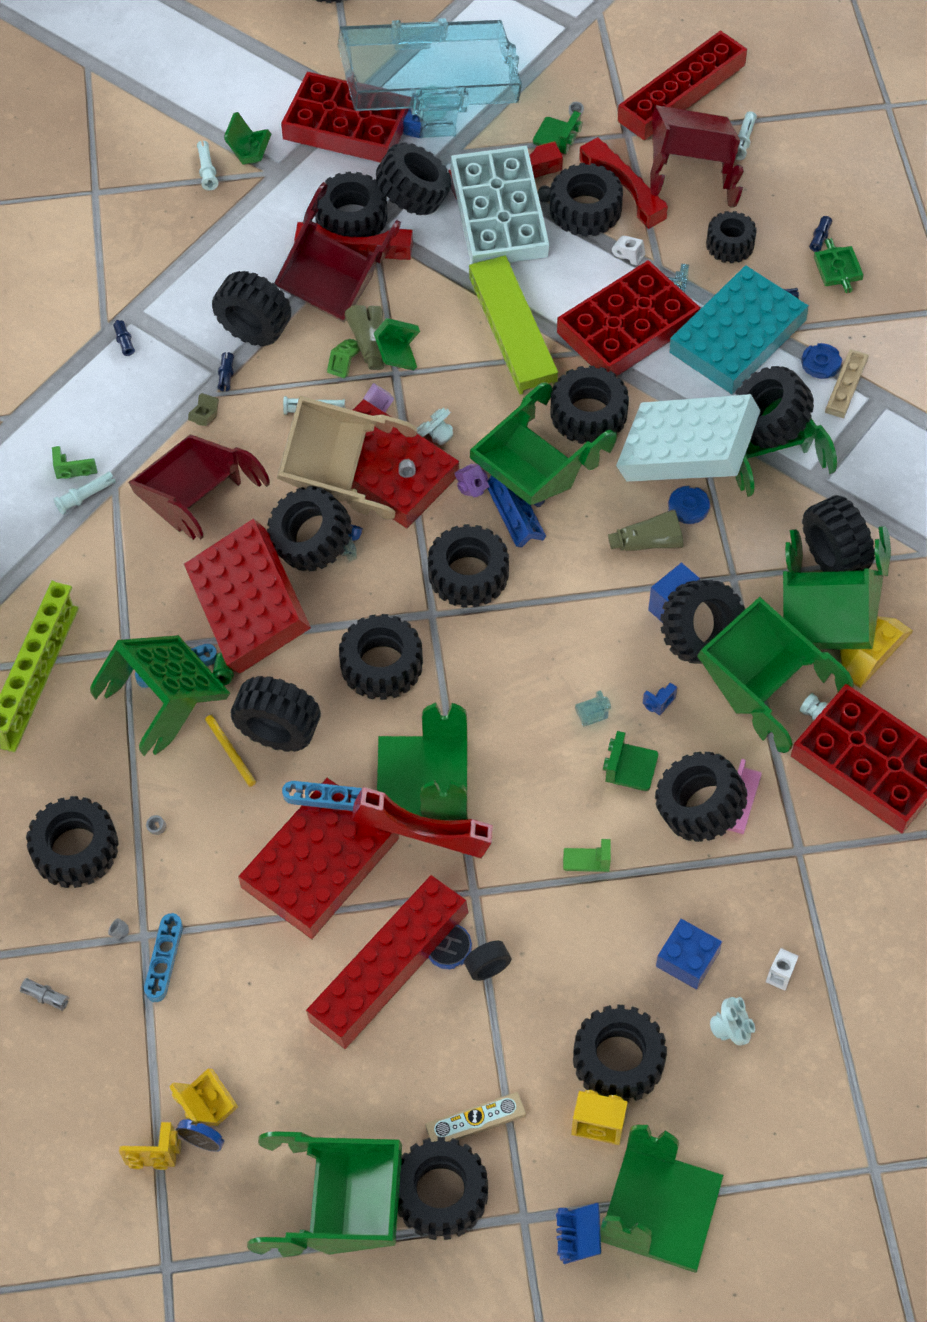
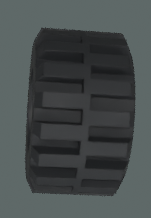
M725 211L724 214L719 213L717 217L714 216L711 222H709L706 248L709 250V254L711 256L714 255L716 260L720 259L724 263L726 261L730 263L737 261L739 263L742 262V259L746 260L753 253L757 233L755 222L751 221L749 216L746 217L744 213L739 214L737 211Z

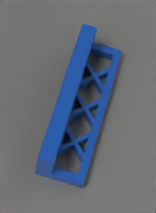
M491 475L487 481L489 485L487 489L516 547L522 548L530 539L543 541L546 535L531 505Z

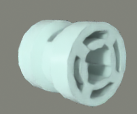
M811 693L803 702L800 712L804 715L812 716L814 721L828 703L820 702L818 697Z

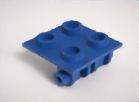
M599 1203L568 1211V1208H558L556 1218L559 1228L556 1229V1232L562 1235L556 1237L558 1240L557 1255L560 1256L563 1264L600 1255Z

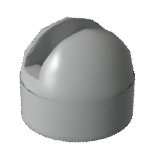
M572 102L569 105L570 116L574 111L580 112L582 116L584 111L582 103Z
M404 459L399 463L400 476L407 478L415 475L416 469L412 460Z
M154 815L147 820L146 828L150 833L159 835L165 831L166 823L162 817ZM156 822H158L160 826L158 829L155 824Z
M119 918L113 921L108 930V934L116 939H123L129 933L128 925Z

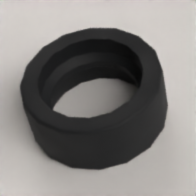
M496 940L485 943L471 951L466 956L464 964L471 978L480 981L491 978L503 971L510 964L512 958L503 941Z

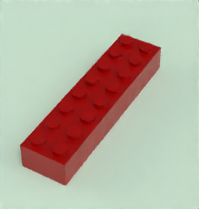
M720 30L618 105L617 121L645 141L653 135L652 113L656 105L683 110L688 109L745 66L747 48Z
M430 875L306 1009L310 1023L342 1048L346 1049L429 958V955L449 932L469 913L467 900Z

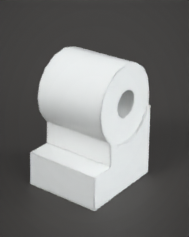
M621 236L613 246L612 252L617 258L629 259L630 264L638 265L645 256L644 242L641 239Z
M781 948L770 968L766 983L785 991L796 965L798 955Z

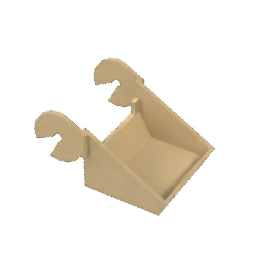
M300 396L277 479L298 488L304 487L307 489L308 486L323 488L330 492L339 502L347 501L351 505L350 507L362 514L368 515L370 510H374L384 519H393L396 512L392 508L365 500V495L357 493L356 489H351L366 432L373 431L374 426L387 433H390L392 428L395 427L405 437L416 436L418 429L406 421L386 415L371 416Z

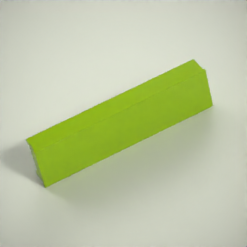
M506 255L470 264L469 279L519 395L523 394V390L534 388L542 382L553 383L554 385L555 382H558L557 368Z
M51 580L0 693V749L16 752L78 612V606H74L71 601L70 592L72 586Z

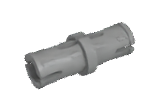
M29 978L24 979L20 986L21 993L34 997L41 1004H49L61 1011L66 1008L69 1002L68 996L52 990L51 986L40 985Z

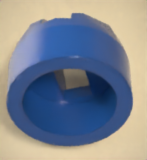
M350 524L352 526V533L348 537H352V541H356L360 538L363 528Z

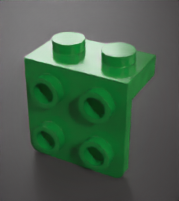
M574 111L568 122L545 117L533 137V144L539 146L555 141L560 152L567 154L571 145L574 144L577 134L582 129L581 113Z
M235 112L225 132L224 140L242 165L262 160L272 134L268 129L252 132L240 113Z
M386 318L373 334L382 360L386 365L413 371L417 368L409 344L420 332L418 325Z
M617 731L615 739L611 738L608 751L611 752L610 758L605 757L603 771H606L605 782L649 791L658 760V752L625 744L626 733Z

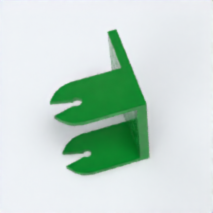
M179 635L117 640L90 687V693L95 700L107 687L104 695L107 699L122 688L132 671L135 670L163 702L162 707L140 741L139 750L143 756L149 752L155 743L154 755L164 750L174 740L196 703L227 700L230 695L227 688Z
M436 702L425 707L422 711L423 736H378L377 791L385 793L401 808L422 817L435 820H467V712L462 706L451 703L448 715L446 716L441 715Z
M633 1125L630 1128L626 1152L610 1205L602 1221L600 1231L601 1242L697 1273L724 1175L676 1160L679 1140L666 1130L656 1138L651 1136L652 1133L648 1125Z

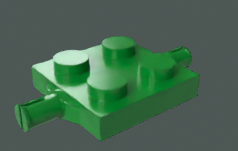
M828 238L825 240L828 249L814 252L815 263L825 287L841 284L844 292L850 293L853 290L850 282L863 280L864 274L853 247H836L833 239L830 238L829 240Z

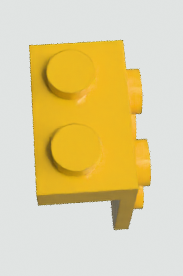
M210 1068L205 1070L191 1084L173 1082L169 1086L173 1092V1099L183 1107L185 1117L191 1120L192 1124L203 1123L209 1126H218L238 1108V1105L215 1071Z
M161 1122L159 1146H119V1154L125 1165L131 1169H143L144 1166H153L157 1170H166L168 1167H175L176 1154L181 1152V1139H178V1132L174 1130L171 1122Z

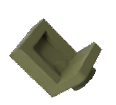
M201 393L198 397V405L188 414V420L195 422L197 425L207 426L217 417L219 399Z

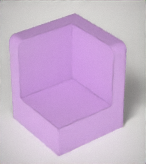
M375 383L372 384L363 398L383 412L387 411L394 400L389 392Z

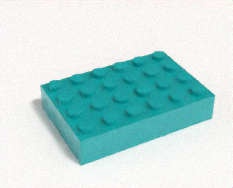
M745 265L670 338L669 353L733 395L738 387L740 388L743 385L742 382L748 379L807 320L809 305Z

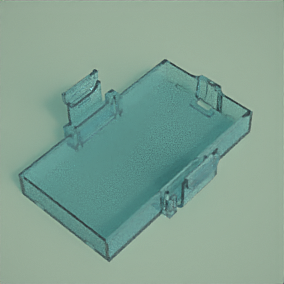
M446 18L438 19L437 22L406 23L394 20L392 24L340 26L338 49L355 111L410 108L412 115H420L421 111H423L420 138L456 137L458 113L467 112L468 105L519 102L522 82L517 68L520 58L519 55H516L515 44L509 42L502 20L447 22Z

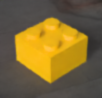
M593 1090L579 1091L573 1115L571 1135L620 1145L628 1101H624L623 1098L616 1095L601 1096Z

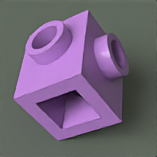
M471 463L454 473L458 480L457 487L464 495L475 498L484 493L483 490L489 487L487 482L488 476L478 464Z

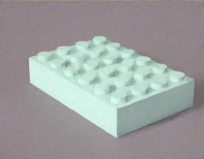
M527 146L452 155L450 169L470 263L473 264L506 255L509 263L548 257L549 241Z
M751 394L642 402L616 466L626 482L737 476L760 414V409Z

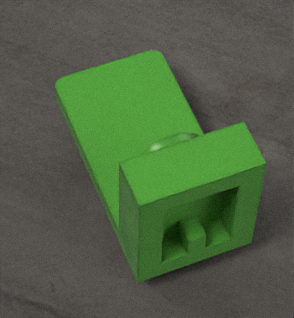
M344 340L331 350L327 373L344 379L348 377L351 359L360 352L356 340Z
M60 446L52 447L53 468L57 479L89 476L98 473L94 458L67 462V456L62 454Z
M601 839V847H596V849L564 848V871H610L611 839Z

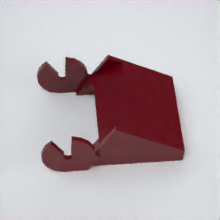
M656 105L652 113L653 164L650 172L651 194L657 196L661 192L665 175H659L664 164L667 165L669 155L673 154L722 162L721 173L723 189H727V204L731 208L736 207L743 187H736L744 170L741 165H736L733 168L740 139L729 118Z
M323 182L318 187L305 212L304 225L274 284L277 285L278 289L345 323V311L356 305L373 277L376 263L380 264L391 249L390 242L399 232L401 222L395 221L382 246L377 245L374 253L370 251L367 257L317 232V224L312 222L319 210L317 203L327 192L328 184Z
M190 434L128 483L141 500L179 533L183 531L193 540L196 536L201 540L204 538L203 530L197 519L188 509L227 478H230L239 486L241 479L238 465L247 478L258 487L262 485L260 480L266 487L269 486L270 479L263 465L252 453L238 447L231 449Z

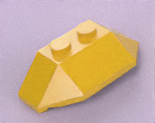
M878 616L873 649H840L841 663L850 673L853 684L861 688L912 634L913 630L896 618Z

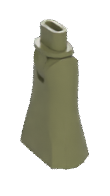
M353 305L345 311L348 324L369 369L381 370L384 368V364L373 333L383 323V310L381 306H369L366 310L364 305Z
M674 509L620 530L617 529V533L608 534L611 549L620 548L621 550L625 549V551H637L653 548H683L684 546L676 510Z

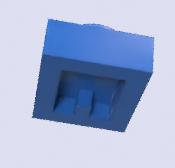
M410 106L403 120L404 135L421 138L422 123L420 122V117L415 114L412 106Z
M670 682L666 688L662 687L656 696L646 690L643 694L642 703L647 710L655 712L660 716L675 700L677 686Z

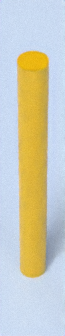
M208 715L205 721L247 785L252 787L256 784V780L213 715Z

